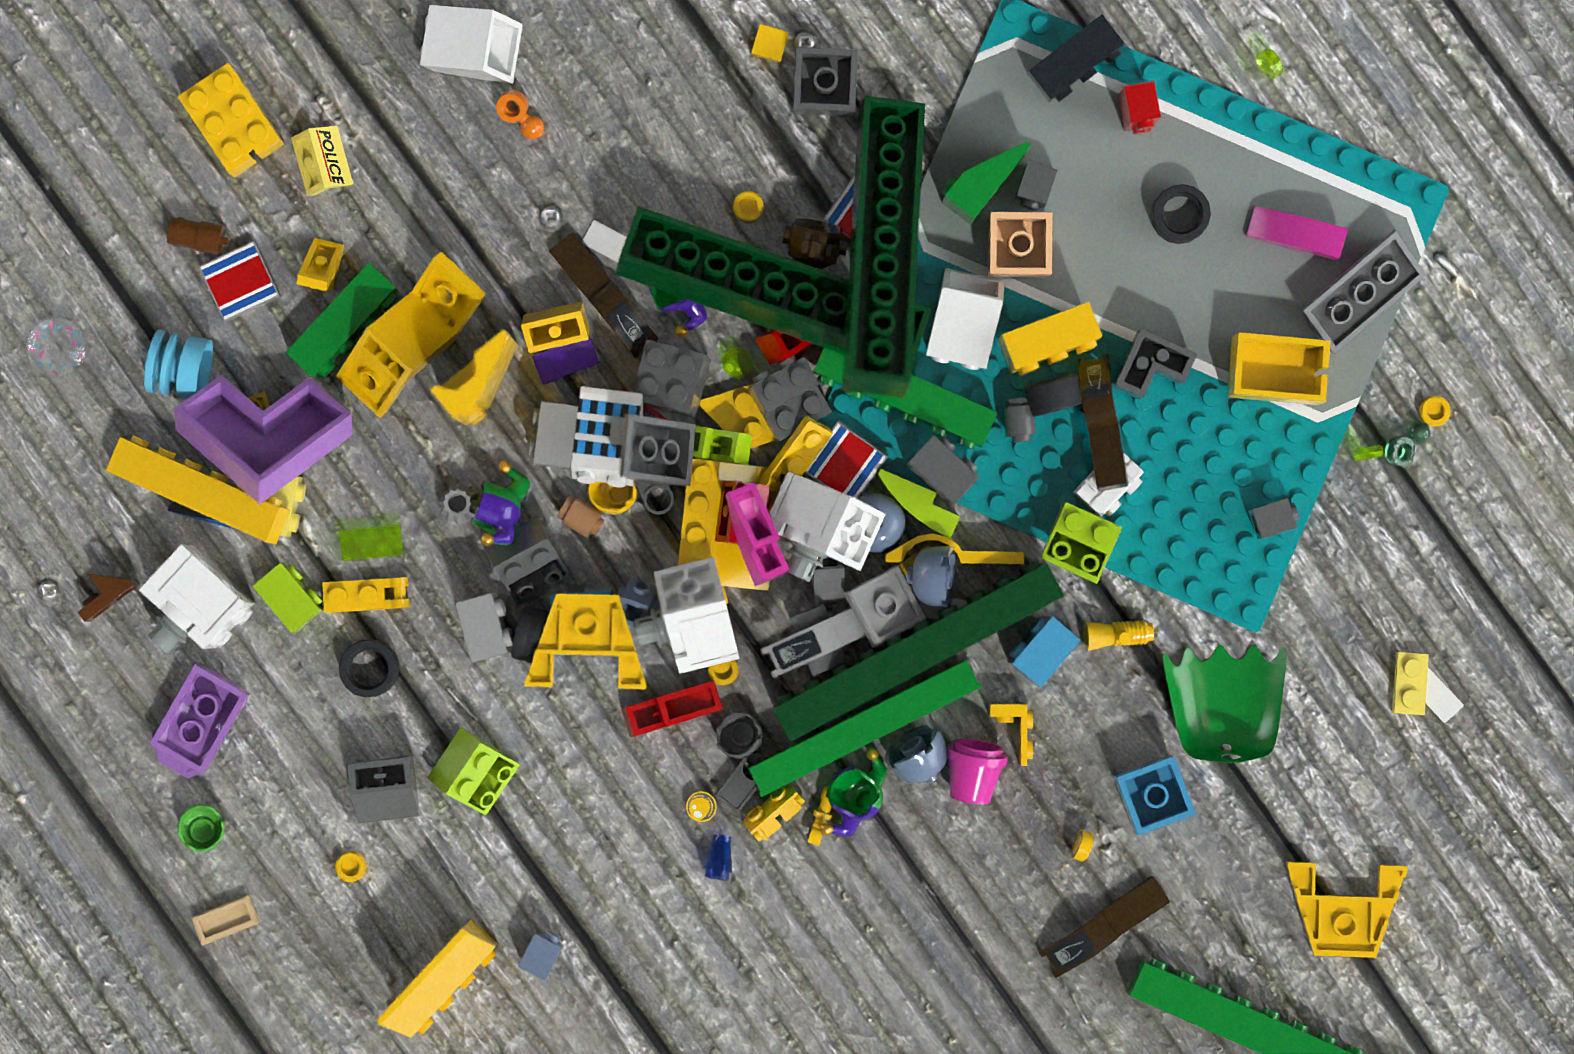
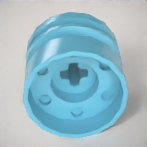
M158 329L154 334L146 355L144 367L145 391L156 394L160 389L161 395L168 396L174 384H176L177 398L187 400L208 384L212 367V340L189 336L182 348V339L179 333L173 332L169 337L168 331Z

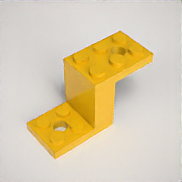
M440 252L432 259L414 289L366 328L337 373L336 378L377 417L381 418L388 412L407 382L455 341L486 293L460 270L453 261Z

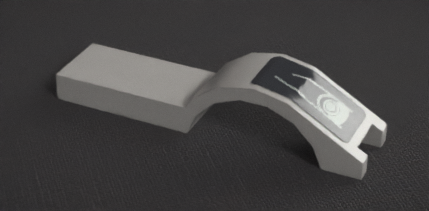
M852 608L760 650L763 655L770 653L776 670L771 672L774 678L862 638L866 634Z

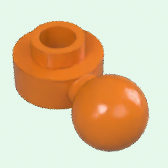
M507 90L501 94L496 103V111L502 120L509 123L519 122L520 131L527 139L534 140L543 134V121L538 116L526 113L528 110V100L524 94L517 90ZM509 101H515L518 107H512Z

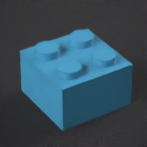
M1053 616L1039 617L1029 628L1028 631L1032 635L1026 642L1019 640L1008 653L1012 657L1008 663L1035 686L1040 688L1081 641Z
M1171 754L1113 775L1133 832L1138 836L1196 814L1175 756Z

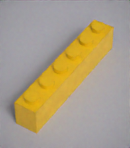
M133 435L131 439L119 438L107 466V472L264 542L277 543L290 513V509L281 506L283 500L270 496L259 504L238 485L229 483V477L215 470L208 474L201 470L202 464L185 458L184 462L175 459V452L163 447H159L158 451L148 447L150 441Z

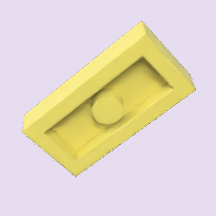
M1396 652L1392 713L1425 715L1429 654Z

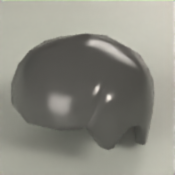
M737 711L727 715L716 729V745L728 757L742 759L752 756L762 743L761 724L749 713Z

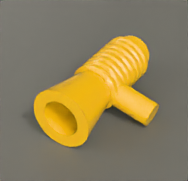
M1145 620L1113 622L1112 624L1088 621L1083 623V641L1087 652L1110 645L1115 647L1134 644L1142 645L1154 640L1153 624L1146 623Z

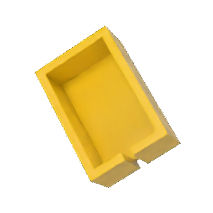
M229 62L177 96L227 172L234 178L257 163L255 158L249 154L253 150L260 158L264 159L285 145L235 68Z
M1090 302L1002 334L998 342L1010 373L1018 371L1019 376H1023L1040 368L1038 363L1047 360L1049 366L1069 357L1067 352L1076 350L1078 355L1094 349L1097 346L1096 341L1102 337V333Z
M1241 332L1233 335L1231 340L1227 397L1307 405L1325 403L1328 374H1321L1315 377V372H1322L1329 367L1330 341Z

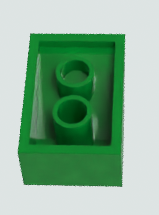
M1026 141L964 171L959 178L953 175L943 188L942 194L945 197L942 204L969 225H972L1027 154L1031 145Z

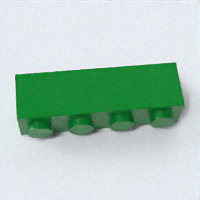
M368 263L285 353L312 378L316 380L320 376L325 378L336 366L333 363L340 354L345 356L356 345L354 339L361 331L364 332L367 327L377 320L375 316L382 309L387 311L397 301L396 293L399 289L374 266Z

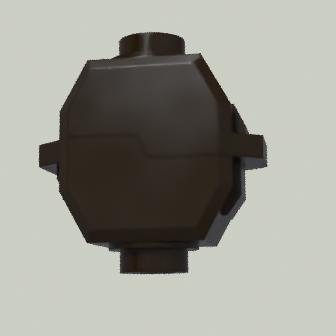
M798 218L792 223V226L786 225L782 243L788 244V255L795 261L823 270V268L836 264L839 255L846 256L849 238L843 237V229L840 226L812 219Z

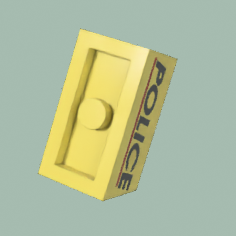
M337 126L309 128L291 137L307 196L318 195L330 188L353 184Z

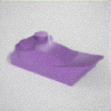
M198 663L194 664L150 742V745L156 750L158 762L188 779L198 774L203 775L240 711L245 707L250 693L218 672Z

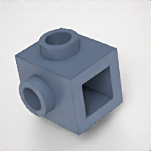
M631 578L625 588L620 587L617 593L620 596L628 625L634 628V619L650 616V608L659 610L661 606L660 600H658L657 586L645 580Z

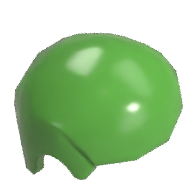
M201 804L187 808L179 817L177 825L178 836L182 843L191 851L206 852L214 849L224 836V821L218 811L211 806Z

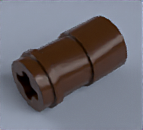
M172 217L167 231V244L178 248L180 246L192 248L199 252L215 255L221 254L223 245H227L229 238L225 237L224 225L204 221L196 222L186 220L183 217Z

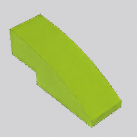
M695 426L693 457L748 465L753 435Z
M883 469L879 470L878 478L890 495L907 513L931 531L951 539L960 516L933 505L936 492Z

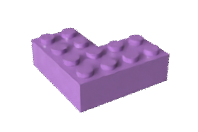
M222 375L174 408L176 431L259 504L352 436V414L310 377L264 411Z

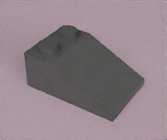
M625 414L619 477L661 485L690 486L695 424Z

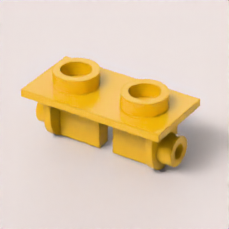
M789 783L773 791L770 794V798L763 804L751 809L742 822L750 834L759 842L763 838L767 840L768 837L782 826L776 817L780 814L787 822L803 808L801 805L805 800Z

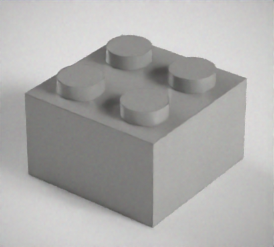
M541 402L540 408H535L533 426L538 428L536 439H531L529 457L534 459V464L571 470L578 406Z
M490 593L455 603L471 663L511 653L514 634L511 627L506 628L503 617L507 616L508 612L504 598H498L497 593Z

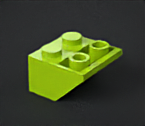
M1065 502L1062 504L1050 530L1040 559L1097 584L1122 527Z
M461 727L427 779L446 795L487 815L520 764L479 736Z

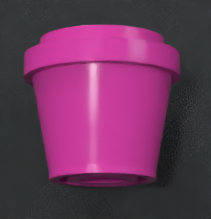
M956 739L954 743L947 745L950 797L971 804L990 803L1001 770L1007 765L1008 754L1003 752L1001 746L977 739Z

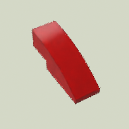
M712 680L623 707L621 710L629 736L635 737L723 710L715 681Z

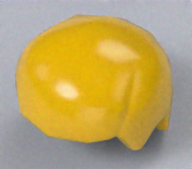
M635 480L633 486L626 485L625 487L618 488L610 486L608 483L595 482L589 484L587 489L589 500L599 511L610 515H617L627 511L634 505L638 494Z

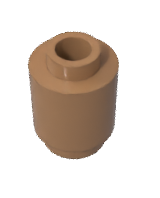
M569 496L557 515L558 518L563 520L562 524L586 538L590 534L596 536L605 521L600 518L603 512L578 497L574 499Z

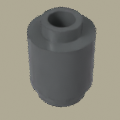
M1027 398L1005 400L1006 407L1003 408L1006 437H1012V443L1031 441L1030 435H1036L1035 417L1031 414Z

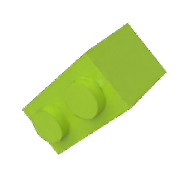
M279 563L252 587L290 633H297L324 610L320 605L323 600L312 587L307 590L300 581L303 575L293 564L288 566L286 563Z

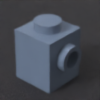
M544 929L543 933L537 930L518 967L545 981L564 944L559 942L561 937Z

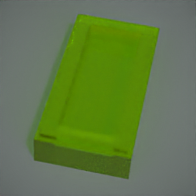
M401 525L339 531L342 561L404 555Z

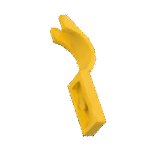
M933 533L916 536L885 554V562L901 563L906 553L915 544L923 541H938L947 546L954 547L953 552L956 554L959 564H1024V552L962 551L959 545L948 537Z

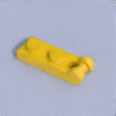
M806 415L760 478L759 484L769 486V492L774 491L776 496H778L788 471L802 477L833 435L831 429ZM783 473L785 477L782 481L777 480L779 475Z
M408 577L322 582L324 613L410 608V599H406V587L409 586ZM393 587L394 599L386 600V588Z

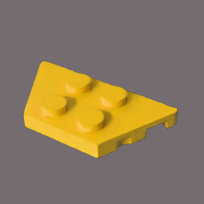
M755 383L700 401L699 406L722 430L753 435L751 449L776 441L748 391V388Z

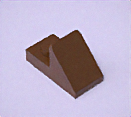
M88 573V576L102 594L99 595L96 592L82 602L84 607L78 611V614L85 622H92L140 585L139 582L135 579Z

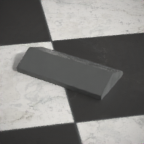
M1393 229L1302 307L1301 311L1309 327L1318 338L1330 341V351L1335 354L1422 280L1426 273L1398 232Z

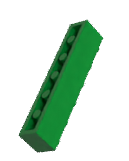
M827 348L823 349L813 371L814 374L818 375V382L832 388L835 383L842 386L844 354ZM912 374L911 384L904 398L845 391V394L858 400H862L863 396L874 400L873 406L890 413L891 408L903 413L901 416L903 420L918 425L919 421L930 425L929 431L945 438L947 433L959 438L957 441L959 445L974 450L975 446L980 448L983 446L998 413Z

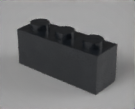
M1101 14L1031 68L1027 74L1049 103L1055 98L1060 102L1073 92L1070 86L1080 79L1084 84L1098 72L1095 67L1101 62L1105 61L1108 65L1122 54L1119 49L1124 45V42L1103 14Z

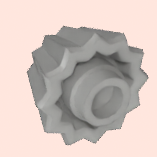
M461 482L456 486L449 484L448 489L441 492L442 499L438 504L441 506L440 514L446 516L447 522L454 521L457 525H460L462 522L470 523L471 518L475 517L480 505L478 501L479 494L473 492L472 486H464Z

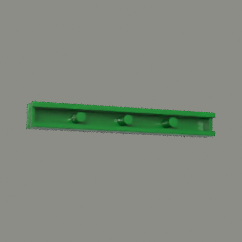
M963 660L748 769L759 790L760 797H763L982 686L977 682L967 660Z

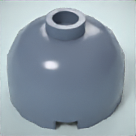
M869 493L859 497L857 500L885 514L869 553H883L893 549L901 541L906 530V517L902 507L894 498L883 493Z
M932 546L926 548L916 556L914 565H908L907 584H912L915 596L926 605L946 608L951 606L953 596L947 595L948 589H951V587L955 588L956 556L951 554L954 550L953 546Z
M929 725L916 727L899 737L903 743L898 745L896 749L893 745L888 748L885 754L886 763L897 777L908 783H930L940 776V771L944 768L947 760V745L936 726L933 729Z

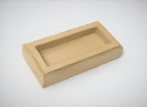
M250 894L191 917L202 946L261 923Z

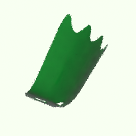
M1254 644L1249 648L1245 657L1240 660L1232 658L1222 645H1218L1212 656L1206 661L1198 660L1192 650L1186 648L1178 667L1173 665L1167 654H1163L1164 670L1179 739L1183 749L1189 756L1198 760L1241 763L1268 756L1273 751L1277 740L1287 660L1285 647L1281 648L1277 656L1270 662L1264 660L1258 647ZM1223 744L1230 745L1231 749L1222 750L1221 746ZM1224 755H1238V756H1241V757L1238 758V759H1225V758H1222V756H1224Z

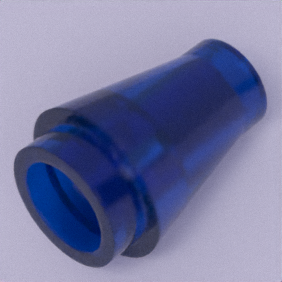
M713 835V841L702 868L705 870L704 877L729 880V874L733 873L732 837Z

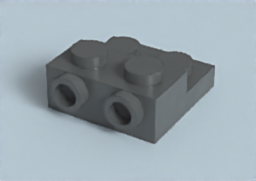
M795 355L778 364L781 370L771 375L767 370L754 377L752 380L755 384L748 388L777 443L792 435L806 415L817 421L832 412L817 386L819 382L805 357L799 360L796 359Z

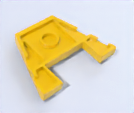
M556 594L531 667L526 676L525 686L553 687L555 654L602 655L619 657L618 689H646V681L620 596Z
M1286 861L1287 871L1312 954L1314 956L1376 958L1389 923L1394 903L1397 902L1403 878L1406 877L1408 866L1378 864L1377 896L1316 895V863Z

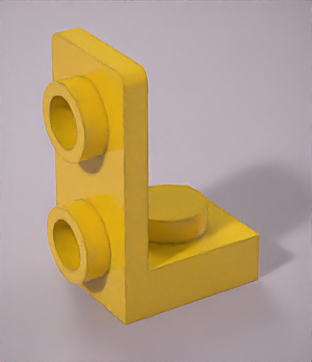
M988 703V716L996 717V722L1013 723L1014 717H1019V765L1027 766V759H1033V741H1027V729L1033 728V710H1027V704Z

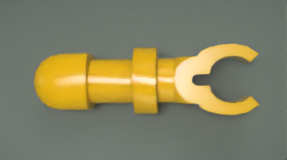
M829 785L823 788L819 808L814 810L813 816H815V820L808 838L809 843L818 846L822 838L820 826L830 821L832 817L829 814L832 806L829 804L828 797H826Z

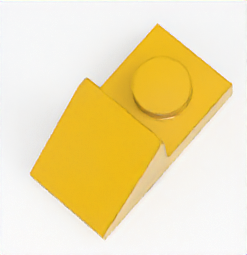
M314 238L298 272L297 284L326 292L327 290H333L344 245Z

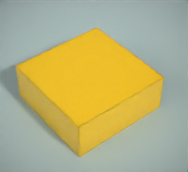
M760 24L751 55L781 63L789 32Z

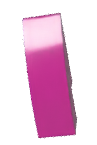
M1255 206L1246 236L1301 253L1308 252L1336 261L1341 256L1348 228Z
M753 482L728 492L726 499L733 529L754 585L758 586L783 575L789 570V567L776 542L780 539V536L755 483Z

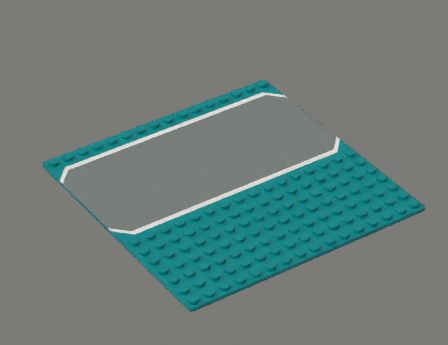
M1001 0L921 184L915 303L932 309L912 366L911 374L998 412L981 448L975 446L974 450L963 447L957 443L959 438L947 433L946 439L955 447L952 452L960 460L964 457L968 458L978 468L975 473L979 476V479L956 503L1044 542L1047 541L1050 530L1063 503H1070L1094 514L1073 493L1094 470L1085 414L1079 411L1083 403L1053 413L1035 416L1036 435H1030L1031 441L1012 443V437H1006L1003 413V408L1006 407L1005 400L1026 398L1025 387L1074 373L1079 378L1078 359L1084 358L1085 361L1102 358V354L1107 353L1110 357L1111 383L1113 385L1137 331L1142 328L1196 353L1197 357L1184 383L1177 384L1155 373L1144 398L1140 400L1112 387L1124 453L1144 473L1139 477L1143 481L1142 484L1131 495L1126 491L1118 499L1121 506L1110 517L1106 514L1100 517L1122 527L1104 568L1249 631L1258 632L1262 628L1404 295L1337 353L1333 354L1330 351L1328 369L1322 372H1315V377L1321 374H1328L1326 402L1320 405L1227 397L1232 336L1241 332L1320 340L1309 327L1301 308L1393 229L1398 232L1419 263L1448 196L1449 188L1438 181L1126 46H1122L1119 49L1122 54L1107 65L1103 61L1096 66L1095 69L1098 73L1084 84L1079 79L1070 86L1073 92L1062 101L1058 102L1055 98L1049 103L1027 73L1083 28L1020 0ZM1155 81L1161 113L1160 120L1156 123L1155 127L1151 128L1150 132L1133 135L1132 130L1124 132L1118 94L1124 86ZM1026 141L1031 145L1027 154L972 225H969L942 204L945 197L942 194L943 188L953 175L959 178L964 171ZM1028 160L1058 170L1046 206L1044 208L1038 206L1037 210L1025 208L1020 205L1021 200L1015 199ZM1179 184L1194 186L1200 190L1207 198L1211 210L1209 225L1202 235L1189 243L1183 244L1167 242L1161 238L1152 226L1150 215L1152 205L1159 194L1170 186ZM1183 196L1170 199L1165 204L1162 213L1167 227L1177 232H1185L1192 229L1197 223L1199 216L1195 203ZM1254 207L1290 213L1348 228L1340 258L1335 261L1308 252L1301 253L1247 237L1246 233ZM990 212L1052 213V275L1049 278L988 277L1005 281L1003 304L987 368L971 370L963 367L962 363L953 361L940 363L933 360L931 356H927L928 341L945 268L987 277L988 215ZM1090 302L1102 333V337L1096 341L1097 346L1094 349L1078 355L1076 350L1067 352L1069 357L1049 366L1047 360L1038 363L1040 368L1023 376H1019L1018 371L1010 373L998 342L1002 334ZM835 383L827 400V404L832 412L819 419L818 422L832 430L838 420L842 421L889 454L880 469L933 491L906 465L933 435L938 439L941 436L930 432V425L919 421L918 425L903 420L901 418L903 413L891 408L890 413L874 407V400L863 396L862 400L851 397L845 394V391H842L841 385ZM1288 498L1289 503L1294 502L1299 514V520L1296 521L1297 528L1263 539H1257L1248 510Z

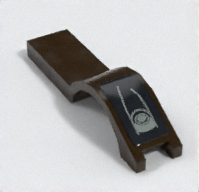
M573 232L549 250L550 254L635 358L640 355L637 350L646 343V340L652 339L654 342L659 340L649 325Z
M1102 354V358L1088 361L1080 358L1078 359L1081 397L1089 432L1097 490L1105 491L1127 487L1129 482L1121 429L1112 391V370L1109 354Z
M1151 876L1101 909L1086 924L1064 938L1050 943L1038 951L1041 957L1047 956L1055 968L1052 974L1057 978L1100 953L1119 936L1169 904L1170 900L1154 876Z

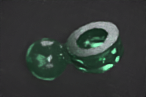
M1417 420L1408 425L1406 437H1392L1385 448L1387 462L1396 467L1405 468L1410 466L1416 457V445L1424 444L1430 438L1431 430L1429 425L1424 421Z

